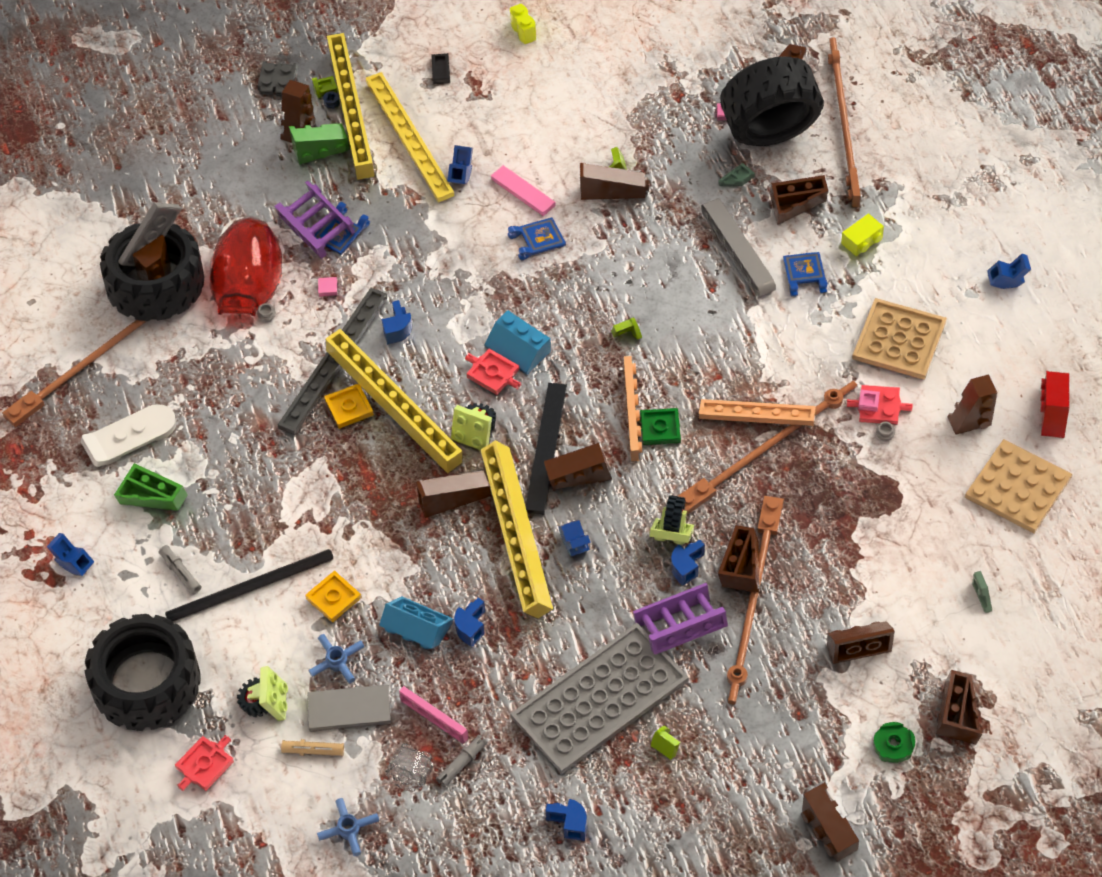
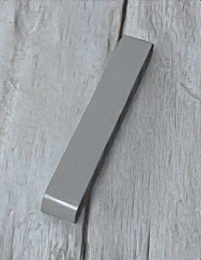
M717 198L702 204L701 210L705 219L756 296L760 297L775 291L776 284L722 201Z

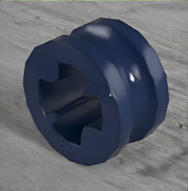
M330 91L324 94L323 100L326 108L334 109L339 106V95L336 92Z

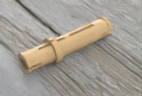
M305 739L300 741L282 740L281 753L300 754V756H305V754L344 756V743L306 742ZM294 746H297V747H311V748H310V749L294 748ZM315 748H332V750H323Z

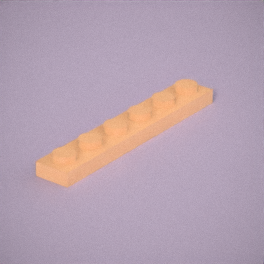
M624 356L631 461H639V453H642V442H638V437H641V427L637 426L636 421H640L639 410H635V406H639L638 394H634V390H637V379H633V375H636V363H632L631 356Z
M701 399L699 419L814 426L816 407Z

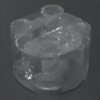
M403 743L401 747L397 748L385 771L388 779L391 776L393 778L392 783L403 790L415 792L418 789L421 791L433 769L432 756L428 752H420L411 745Z

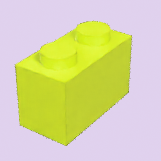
M868 213L842 232L841 244L852 254L858 256L866 252L874 243L881 241L884 226Z

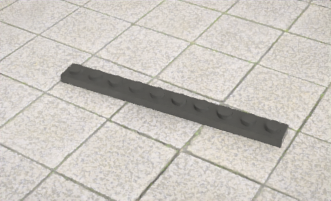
M371 287L343 327L342 331L355 344H357L386 301L387 293ZM326 352L279 421L278 429L295 435L341 368L328 352Z

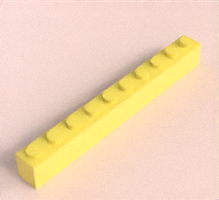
M344 33L327 36L328 47L357 180L375 177Z
M341 329L325 339L326 351L447 473L462 463V450Z
M495 440L481 449L484 465L523 612L535 618H540L553 610L510 448Z

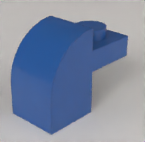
M454 145L453 162L449 164L447 182L468 183L472 171L473 147Z
M1021 254L1010 264L998 260L987 270L990 285L1007 289L1015 288L1025 283L1024 276L1031 271L1028 255Z
M399 300L392 301L394 317L381 319L387 345L405 340L412 332L411 313L406 314L405 307H401Z
M580 520L558 526L561 538L570 556L590 550L588 543L591 542L589 536L584 535Z
M58 533L47 546L56 557L54 560L62 568L74 575L83 576L94 563V560L83 548L74 547L63 533Z
M701 540L690 543L685 549L679 544L672 552V574L682 586L698 577V565L695 561L705 555V545Z
M479 597L474 602L469 603L466 610L458 607L454 616L458 637L470 647H473L485 634L484 624L478 620L485 613V604Z
M569 799L568 806L560 803L546 805V820L565 823L564 838L585 841L587 815L584 807L579 802Z

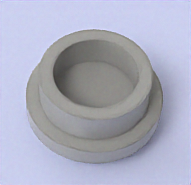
M269 303L260 305L257 310L258 318L263 321L273 319L276 314L275 308Z
M882 422L876 428V435L882 440H890L895 435V428L889 422Z

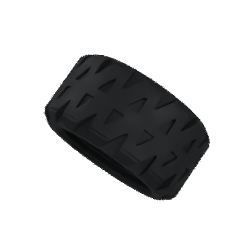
M773 57L749 65L730 79L720 95V104L734 139L748 146H770L798 136L818 119L824 107V100L810 65L802 59L792 57Z
M136 223L125 227L122 232H117L109 239V246H104L100 256L101 273L107 298L111 305L117 307V311L126 317L131 315L140 321L165 320L189 309L191 303H195L201 295L205 278L198 243L186 229H181L177 224H172L164 238L169 261L177 265V267L165 277L149 281H139L128 277L129 273L135 269V266H123L118 262L140 224Z
M149 614L132 615L131 619L121 618L109 624L110 629L102 630L92 641L94 647L88 649L85 658L86 670L84 672L87 684L100 713H104L106 719L116 726L120 727L124 724L126 729L143 731L146 727H150L151 730L164 727L172 718L176 721L186 713L188 705L193 704L201 683L198 661L187 633L178 624H174L170 619L155 615L153 618ZM154 652L165 655L174 662L169 676L160 685L151 690L127 692L112 684L113 677L119 666L134 655Z

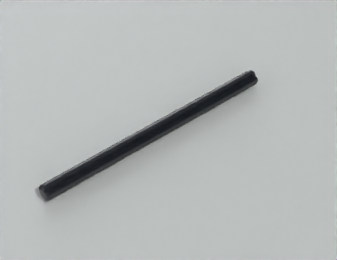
M330 549L324 550L165 612V616L173 622L334 559L332 551Z

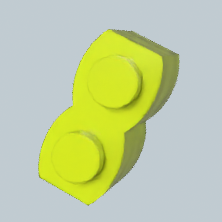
M521 3L510 7L511 27L518 33L519 40L524 44L535 41L536 24L534 19L528 15L527 8Z

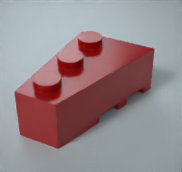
M1046 371L1045 378L1041 379L1040 388L1041 436L1064 438L1069 413V373Z

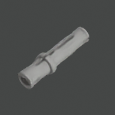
M168 545L161 547L158 553L167 562V567L176 573L191 594L198 593L202 586L183 565L182 559L176 556Z
M478 734L467 747L464 746L461 750L462 752L436 777L439 784L442 782L441 786L446 787L470 761L476 758V754L488 744L484 738L481 740V735Z

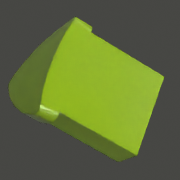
M333 76L318 80L317 77L312 78L313 90L317 98L323 97L324 94L330 91L338 93Z
M612 148L611 152L614 162L609 167L627 170L624 156L619 148Z
M634 317L613 325L611 330L614 338L630 331L637 340L642 338Z
M662 726L654 733L651 747L672 760L677 754L680 742L668 734L670 732L668 727Z

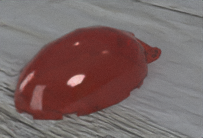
M249 216L235 220L219 237L210 260L209 287L218 306V315L230 313L256 316L259 306L273 298L282 277V252L277 236L268 224L258 218Z

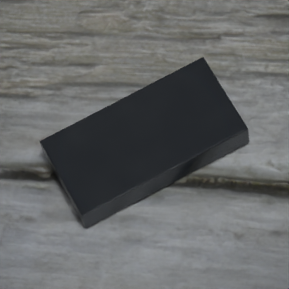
M449 53L431 54L433 84L450 83Z

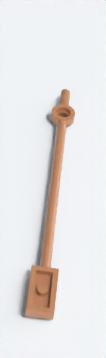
M831 37L829 39L831 54H828V64L832 65L836 83L849 175L845 178L846 186L850 188L848 190V200H851L852 207H860L861 195L857 168H855L841 76L840 53L837 49L836 38Z
M135 320L38 394L31 390L3 411V417L14 427H17L45 406L42 399L146 321Z
M851 381L840 390H827L824 394V401L816 406L815 416L826 408H839L843 403V396L857 387L856 382ZM790 424L710 482L703 478L678 495V497L686 498L684 510L687 511V515L715 496L717 491L715 487L802 425Z
M764 496L757 531L763 533L759 550L760 584L770 536L777 535L784 503L782 498ZM757 592L750 593L736 665L730 667L727 672V681L731 685L728 703L732 705L736 704L739 687L747 682L748 673L743 666L759 594Z

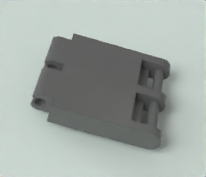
M263 61L258 81V90H260L261 94L273 95L274 91H276V95L282 96V91L289 80L295 81L298 63L282 64V62H278V64Z

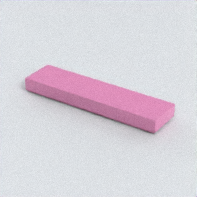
M504 165L491 175V180L542 216L556 206L554 200Z
M405 686L399 690L400 700L405 705L462 744L468 740V732L465 727Z

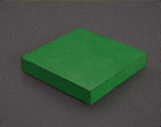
M678 408L640 410L643 445L681 443Z

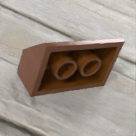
M160 235L132 254L139 281L155 280L171 273V265L163 235Z
M887 621L828 633L827 647L833 664L892 652L895 631Z

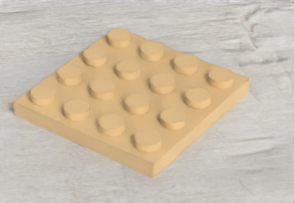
M875 298L853 352L852 359L925 380L947 318Z
M1003 439L966 492L965 498L1035 534L1071 480L1072 473Z

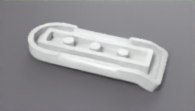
M151 405L96 432L82 435L81 444L94 466L109 465L120 460L122 456L143 446L168 437L176 427L175 414L165 405Z

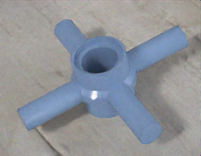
M321 634L318 640L327 653L325 661L308 670L311 677L330 668L333 671H340L349 684L354 682L355 678L346 666L347 657L364 648L362 641L360 640L343 650L340 646H332L325 634Z
M339 798L335 801L340 814L337 826L318 832V839L321 841L340 835L343 839L349 841L353 856H359L361 851L356 839L360 827L379 822L378 814L376 813L357 820L353 815L348 814L343 798ZM352 825V828L344 829L345 826Z

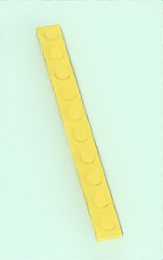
M379 72L366 77L367 85L437 202L439 203L454 197L453 189L447 182V179L383 73Z

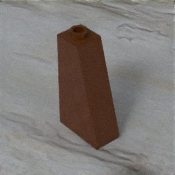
M580 163L581 200L646 198V191H649V180H645V173Z
M484 471L416 482L418 500L425 518L491 496V487Z

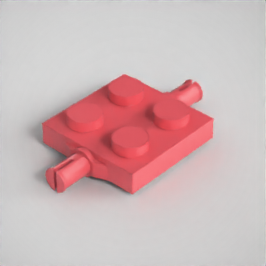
M488 349L478 358L470 353L466 355L465 360L473 364L472 368L467 372V378L496 395L507 385L516 389L520 388L521 382L513 379L519 371V365L491 349Z
M861 386V390L880 392L878 411L859 410V422H889L898 425L900 410L912 411V403H901L899 387ZM847 399V407L858 408L859 400Z
M224 735L218 743H215L202 736L175 764L176 769L185 776L177 784L178 788L184 791L192 782L207 791L234 762L233 758L224 751L225 746L231 742V739Z

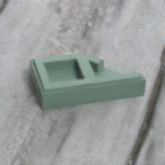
M741 163L718 180V184L720 186H743L755 177V172Z
M974 572L972 585L985 613L992 612L989 590L982 572Z

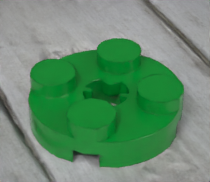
M888 722L883 724L875 733L873 746L881 761L899 763L911 758L915 749V736L910 729L908 730L906 727H903L904 724ZM891 739H895L900 744L893 746L889 742H891Z

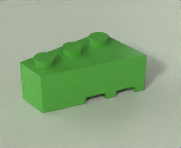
M342 123L321 124L320 127L311 128L310 125H305L304 128L295 129V126H289L293 150L299 165L350 150L348 137Z
M134 463L114 496L121 505L178 511L188 494L183 485Z

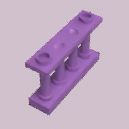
M306 181L305 183L309 190L306 194L289 207H284L280 202L274 207L279 217L322 259L327 255L324 249L326 247L325 244L344 229H347L353 235L355 233L352 227L354 223L348 216L344 217L321 194L322 192L316 184L312 185L309 181ZM313 196L319 201L302 216H297L296 218L293 216V212ZM325 207L330 212L311 228L303 226L304 222ZM334 218L340 222L338 226L321 239L314 237L317 231Z
M707 583L633 611L635 624L645 625L651 633L649 641L654 655L728 626L724 608L720 607L714 610L708 602L710 597ZM701 604L706 613L695 617L690 607ZM682 611L688 620L677 624L672 614ZM664 618L669 628L658 631L653 622Z

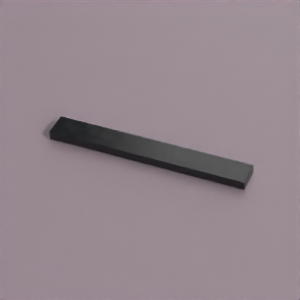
M548 383L526 501V510L530 514L545 515L550 481L544 461L555 458L567 384Z

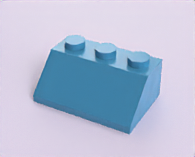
M507 310L495 322L484 346L519 365V370L528 375L551 352V339Z
M401 596L385 604L379 626L385 628V631L401 635L407 641L420 643V646L425 649H432L440 645L454 619Z

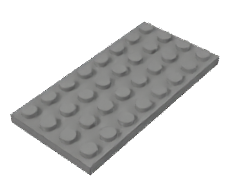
M636 623L510 715L512 720L563 774L687 683L689 677L665 651L656 655L653 654L649 635Z

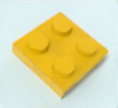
M359 384L324 396L338 429L374 416L373 410Z
M335 570L305 595L306 599L332 623L362 598L361 594Z

